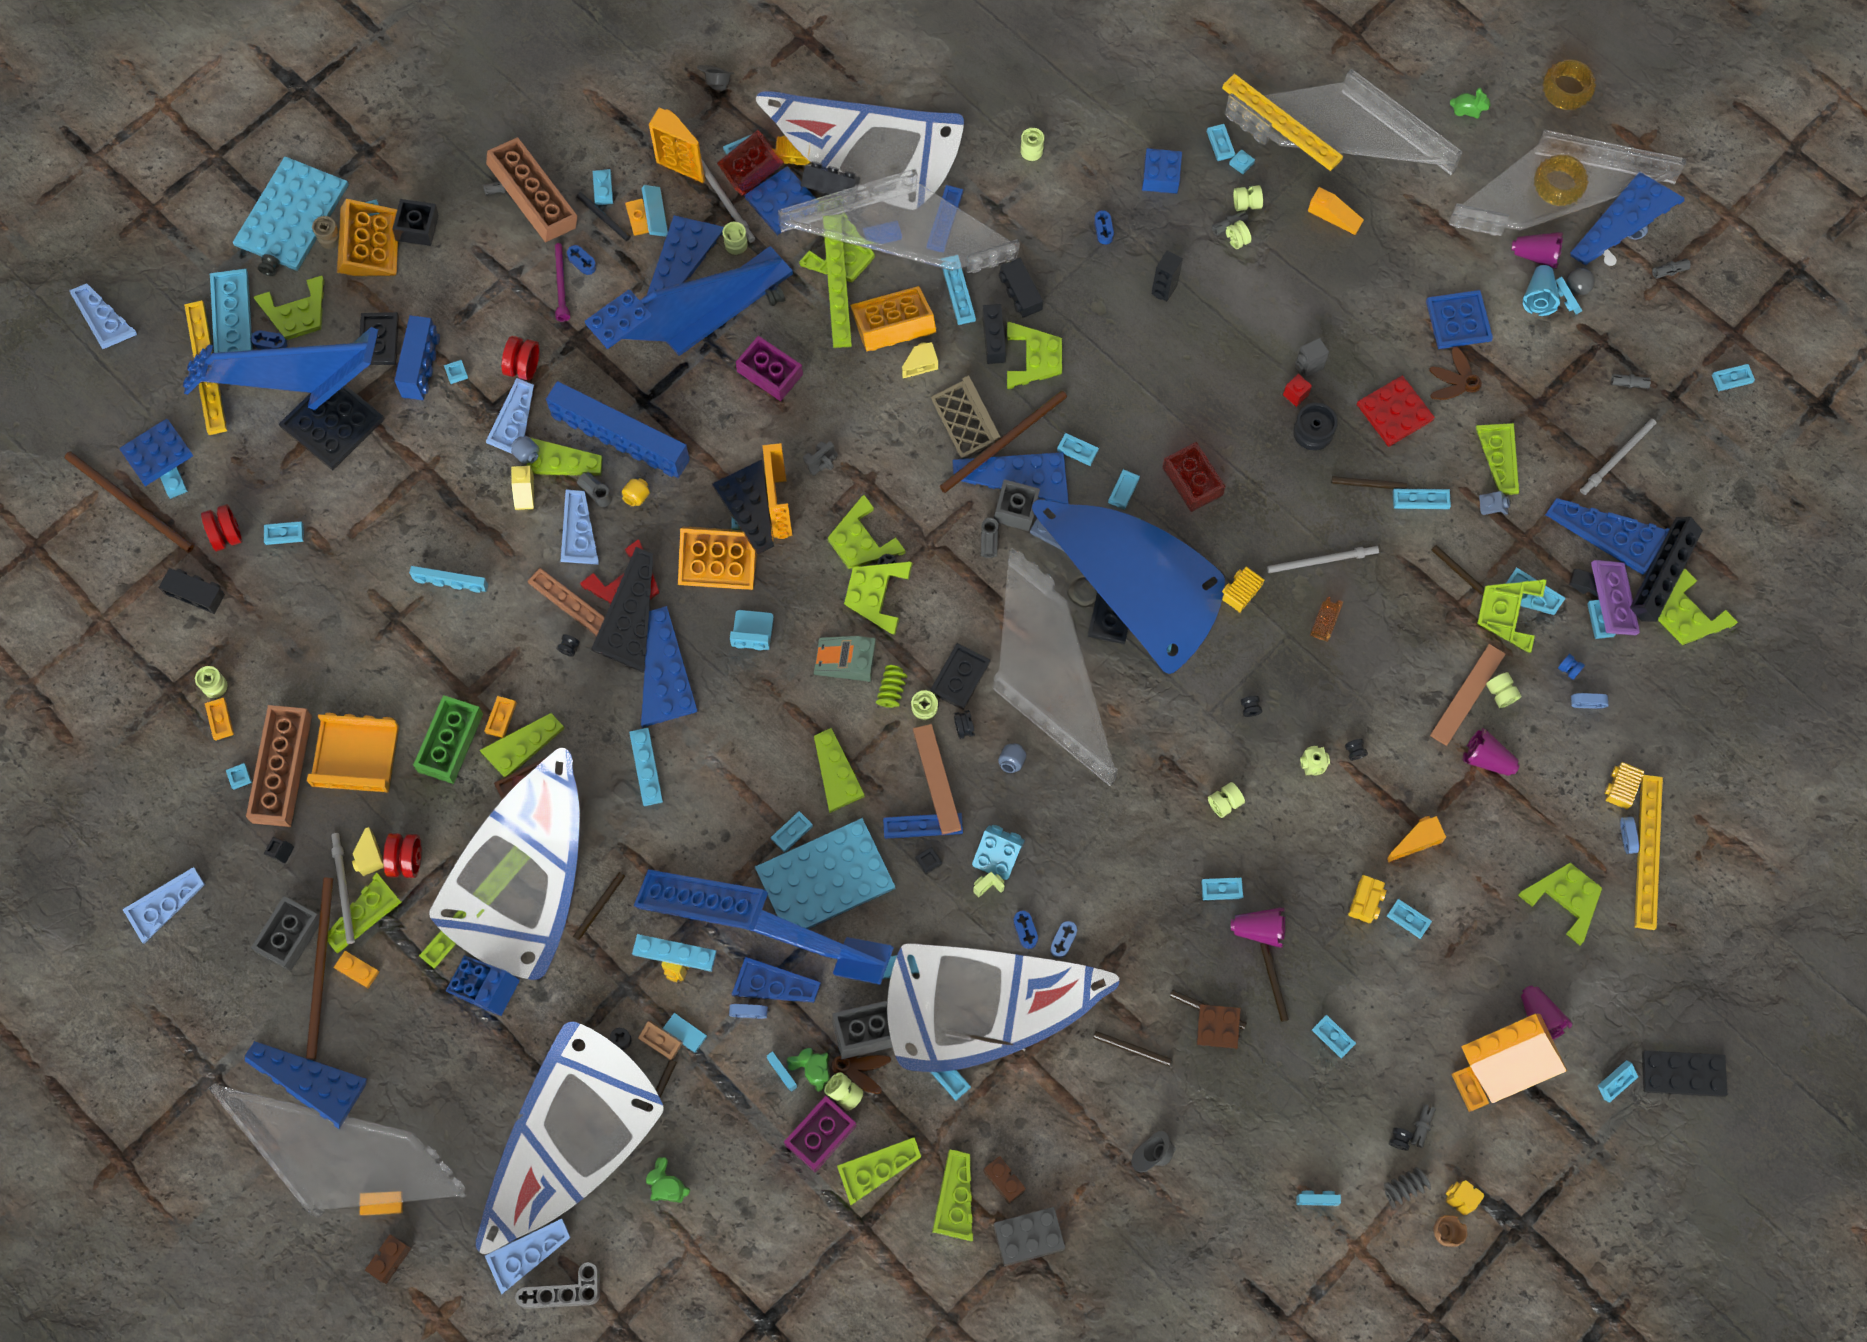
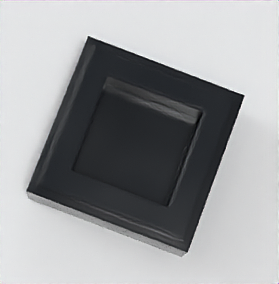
M932 847L915 857L925 875L942 865L941 860Z

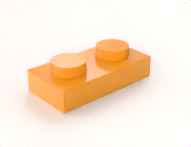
M497 696L484 730L486 734L500 738L505 737L517 704L516 701Z
M221 698L205 703L213 739L216 741L234 735L226 700Z
M344 951L333 967L369 989L379 974L377 969L347 951Z
M1471 1066L1451 1074L1469 1112L1489 1104Z

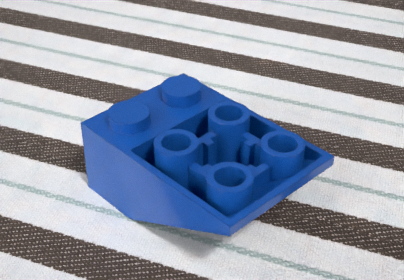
M464 955L446 992L486 1011L502 1016L520 980L503 969Z

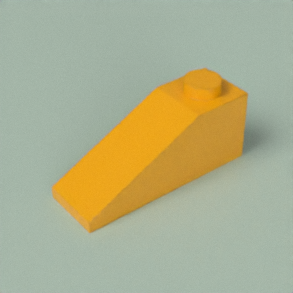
M1320 187L1311 199L1308 212L1356 235L1364 221L1363 218L1335 194Z
M1426 816L1420 819L1419 823L1388 856V862L1443 843L1446 835L1437 816L1433 818Z

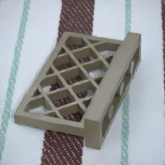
M969 375L962 378V382L930 397L961 459H965L991 446L1001 438ZM960 388L964 390L962 399L953 396L955 391ZM942 397L948 398L946 407L938 405L936 400ZM952 400L961 402L958 410L949 408ZM964 403L972 406L970 414L961 412ZM947 411L956 414L954 422L945 419ZM959 415L968 417L966 425L957 423ZM971 419L980 421L978 429L969 427ZM955 427L964 429L961 437L953 435ZM967 430L976 432L973 441L964 439ZM979 434L986 435L989 441L983 444L978 443ZM963 442L972 444L969 451L962 453L960 448Z

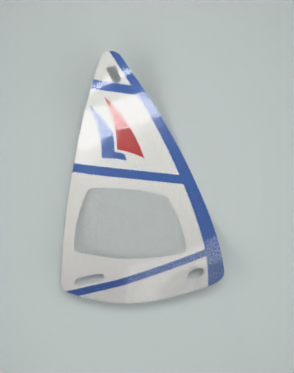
M764 91L760 92L756 97L758 105L778 125L794 147L811 163L815 161L822 163V167H836L839 169V172L843 173L845 171L853 172L856 174V177H860L858 192L886 204L907 210L918 209L940 187L956 157L964 126L963 117L957 113L913 111L810 98L780 92ZM769 99L779 101L781 107L769 106ZM945 126L951 128V134L948 137H942L940 134L941 129ZM911 187L916 188V200L914 203L908 201L909 189Z
M559 748L522 779L495 808L460 856L429 912L431 920L437 927L471 955L486 964L503 969L514 976L530 980L543 977L555 955L565 927L575 880L579 844V801L573 775L572 756L567 749ZM556 761L564 762L562 775L555 773ZM443 909L465 911L466 917L463 919L443 917L441 911ZM533 952L535 954L534 962L531 964L522 963V954Z
M904 944L901 946L893 966L887 1003L888 1026L896 1059L907 1070L945 1072L976 1066L1007 1056L1042 1041L1075 1022L1099 1000L1118 987L1119 977L1114 973L1097 968L1049 959L979 949ZM910 954L915 957L920 974L919 979H915L912 976L907 956ZM1104 978L1106 986L1093 991L1091 989L1092 983ZM970 1035L992 1038L1010 1044L983 1041L970 1037ZM906 1043H912L916 1046L918 1051L916 1056H912L906 1051Z
M568 1022L563 1025L517 1117L497 1168L476 1238V1248L482 1254H488L542 1227L580 1202L618 1168L643 1140L663 1113V1104L656 1090L634 1061L610 1040L582 1024ZM575 1039H582L585 1042L586 1047L583 1051L578 1052L572 1048V1042ZM637 1098L653 1105V1110L647 1112L632 1106L631 1101ZM497 1226L499 1231L494 1241L486 1239L490 1228Z

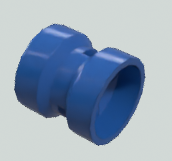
M1569 654L1558 669L1568 673V677L1574 680L1585 665L1582 662H1577L1574 656Z

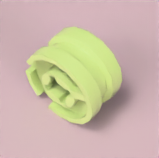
M1239 220L1234 225L1231 224L1226 227L1227 238L1230 237V244L1235 249L1243 247V244L1251 243V234L1243 221Z
M927 690L917 692L911 701L913 714L922 720L934 717L938 710V699L935 694ZM924 702L928 704L925 709L921 705Z

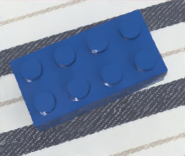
M409 315L394 380L402 398L424 400L425 394L429 391L428 379L432 376L433 372L432 361L436 359L435 348L440 342V335L437 333L436 325H434L431 318Z

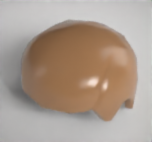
M1443 1215L1436 1220L1433 1227L1436 1240L1443 1246H1459L1465 1242L1468 1236L1467 1226L1460 1223L1456 1216Z

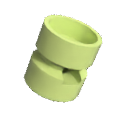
M1028 128L1021 135V155L1029 161L1038 160L1043 154L1044 134L1037 128Z
M1260 185L1249 186L1248 189L1245 187L1234 188L1233 198L1236 211H1246L1248 207L1252 210L1262 209L1263 194Z
M739 222L726 224L723 228L725 249L734 255L743 253L748 246L745 227Z
M205 666L196 673L195 683L209 698H218L226 692L228 687L227 681L215 667Z
M1508 672L1494 677L1486 684L1491 694L1496 695L1495 701L1499 708L1506 707L1522 697L1517 687L1512 686L1514 682Z
M1232 782L1222 787L1221 792L1216 791L1208 797L1210 806L1220 818L1229 814L1231 808L1236 809L1245 803L1241 791Z
M841 1072L829 1079L824 1090L826 1095L836 1101L846 1111L855 1108L863 1097V1090Z

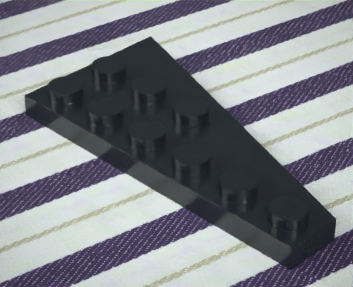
M762 459L712 483L714 490L757 555L774 547Z
M636 547L591 651L644 673L654 554Z

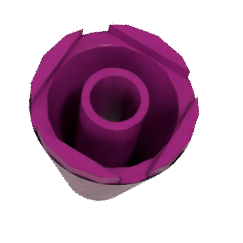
M1556 232L1517 237V240L1512 242L1511 251H1515L1514 254L1516 256L1557 269L1559 265L1557 261L1561 255L1563 233Z
M1482 728V731L1478 730L1467 744V747H1469L1468 753L1464 752L1462 757L1463 762L1506 776L1514 775L1520 766L1518 764L1519 760L1484 728Z
M1280 907L1236 915L1235 919H1231V931H1234L1235 935L1283 948L1284 944L1280 943V940L1285 938V917L1281 915V912H1285V908Z
M1531 985L1523 989L1521 999L1527 1017L1541 1014L1553 1040L1565 1033L1564 1028L1568 1027L1570 1029L1572 1027L1571 1020L1539 987Z

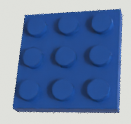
M788 166L745 194V199L776 235H779L820 207L818 200L806 187L801 186V181Z
M1480 290L1428 297L1426 299L1438 349L1492 341L1493 336Z
M168 419L163 420L119 448L145 486L193 457V454Z

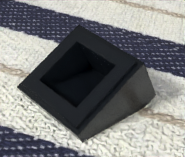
M272 837L264 855L286 863L294 846L285 840Z

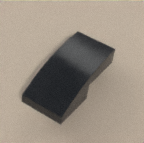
M1574 569L1569 585L1582 594L1589 591L1598 597L1594 574Z

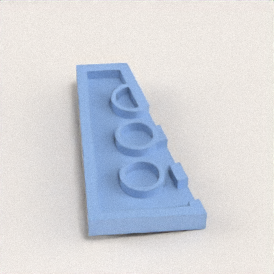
M87 283L70 290L71 296L102 349L137 335L136 331L121 316L119 317L114 312V309L107 305Z
M516 378L486 440L487 444L511 453L513 441L520 436H525L534 385Z
M566 490L561 562L598 565L599 561L585 491Z
M193 867L124 908L123 911L141 942L145 944L205 883L196 868Z
M563 1219L485 1255L501 1294L571 1238Z

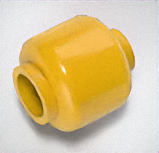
M641 478L630 479L622 489V499L625 503L632 507L640 506L650 494L647 482Z

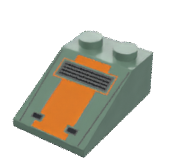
M861 636L819 638L814 675L871 682L876 639Z

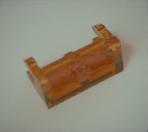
M1327 597L1325 602H1322L1310 636L1326 642L1331 637L1343 605V601L1340 600L1336 603L1331 602L1330 597Z

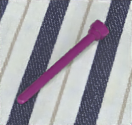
M556 243L555 258L559 307L555 311L557 321L564 322L570 319V310L566 307L562 245L561 243Z

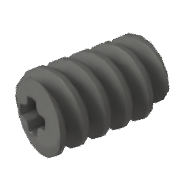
M1415 1167L1413 1173L1407 1171L1405 1176L1400 1175L1398 1180L1392 1179L1391 1184L1386 1182L1384 1190L1389 1203L1393 1208H1396L1395 1201L1402 1205L1403 1197L1410 1201V1193L1416 1198L1418 1197L1417 1190L1423 1194L1425 1193L1424 1186L1431 1190V1184L1426 1175L1419 1168Z

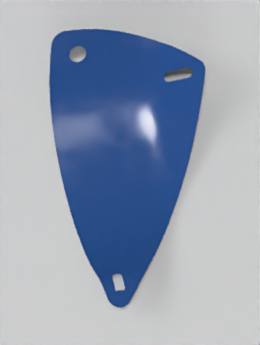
M1036 500L1032 505V510L1041 524L1052 535L1100 596L1141 642L1159 667L1168 674L1176 672L1196 652L1216 620L1224 594L1222 592L1225 587L1224 575L1207 559L1184 542L1164 530L1129 514L1097 506L1070 505ZM1049 508L1056 517L1049 519L1043 511ZM1211 577H1216L1217 583L1208 590L1202 588L1203 583ZM1170 644L1178 646V653L1175 656H1169L1167 653V648Z

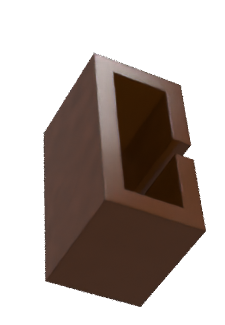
M999 1156L986 1166L983 1172L1006 1202L1010 1204L1022 1195L1026 1188L1015 1174L1010 1176L1012 1170Z
M390 1234L379 1249L382 1252L380 1256L375 1254L365 1271L387 1284L412 1248Z

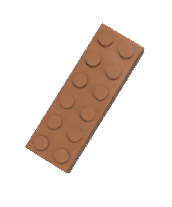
M518 137L487 151L486 164L545 243L576 228V213Z
M268 705L246 818L252 824L291 827L312 715L305 708Z

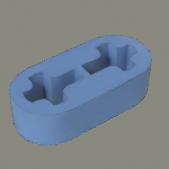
M1578 693L1571 696V706L1575 708H1605L1609 705L1608 695Z
M1622 817L1620 828L1625 852L1627 854L1638 853L1639 841L1635 820L1633 817Z
M1066 921L1059 927L1050 949L1055 958H1063L1067 955L1077 933V927L1073 922ZM1071 927L1073 934L1069 933L1067 938H1064L1065 931L1063 928ZM1061 941H1063V949L1065 951L1057 953L1054 946H1059Z
M731 1004L729 1016L764 1019L767 1018L768 1007L762 1005Z

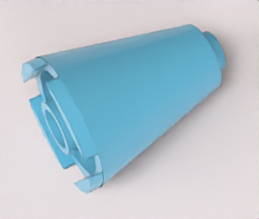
M1541 265L1534 271L1523 297V307L1531 314L1535 312L1539 313L1538 316H1545L1556 312L1560 305V297L1553 269L1550 266Z

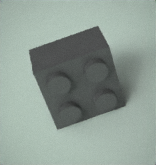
M1004 479L994 519L1000 524L1029 531L1034 516L1032 505L1038 499L1040 489Z

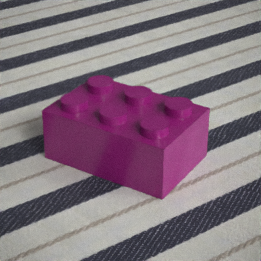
M760 336L756 337L736 361V368L739 374L779 401H782L803 376L800 363Z
M825 1096L789 1135L784 1144L816 1173L857 1125L855 1121Z

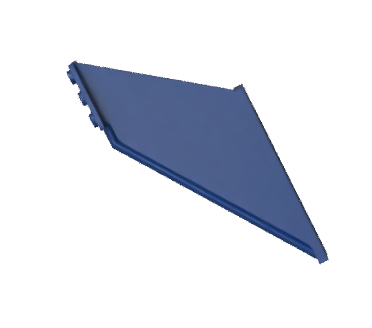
M769 246L740 268L655 290L641 300L631 290H627L586 319L585 324L607 349L621 339L665 341L680 356L765 295L766 289H773L776 285L793 274V270Z
M370 327L353 343L220 353H212L213 345L209 344L205 349L202 348L199 355L196 354L193 361L190 360L187 367L189 375L183 382V387H185L184 394L188 395L201 382L311 393L308 408L315 410L371 364L378 329Z
M648 870L634 903L636 908L747 929L825 957L838 959L833 971L835 976L881 984L894 949L891 945L846 937L844 944H841L762 910L768 892L752 887Z

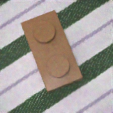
M651 1020L647 1022L638 1039L670 1060L674 1059L683 1044V1041Z

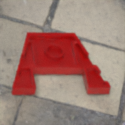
M636 540L625 549L630 558L636 547L643 549L639 540ZM594 573L583 580L580 585L585 590L591 591L597 597L611 604L624 573L606 587ZM653 574L651 577L650 600L659 594Z

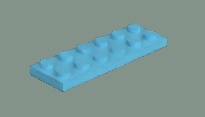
M247 269L210 273L214 353L253 350Z

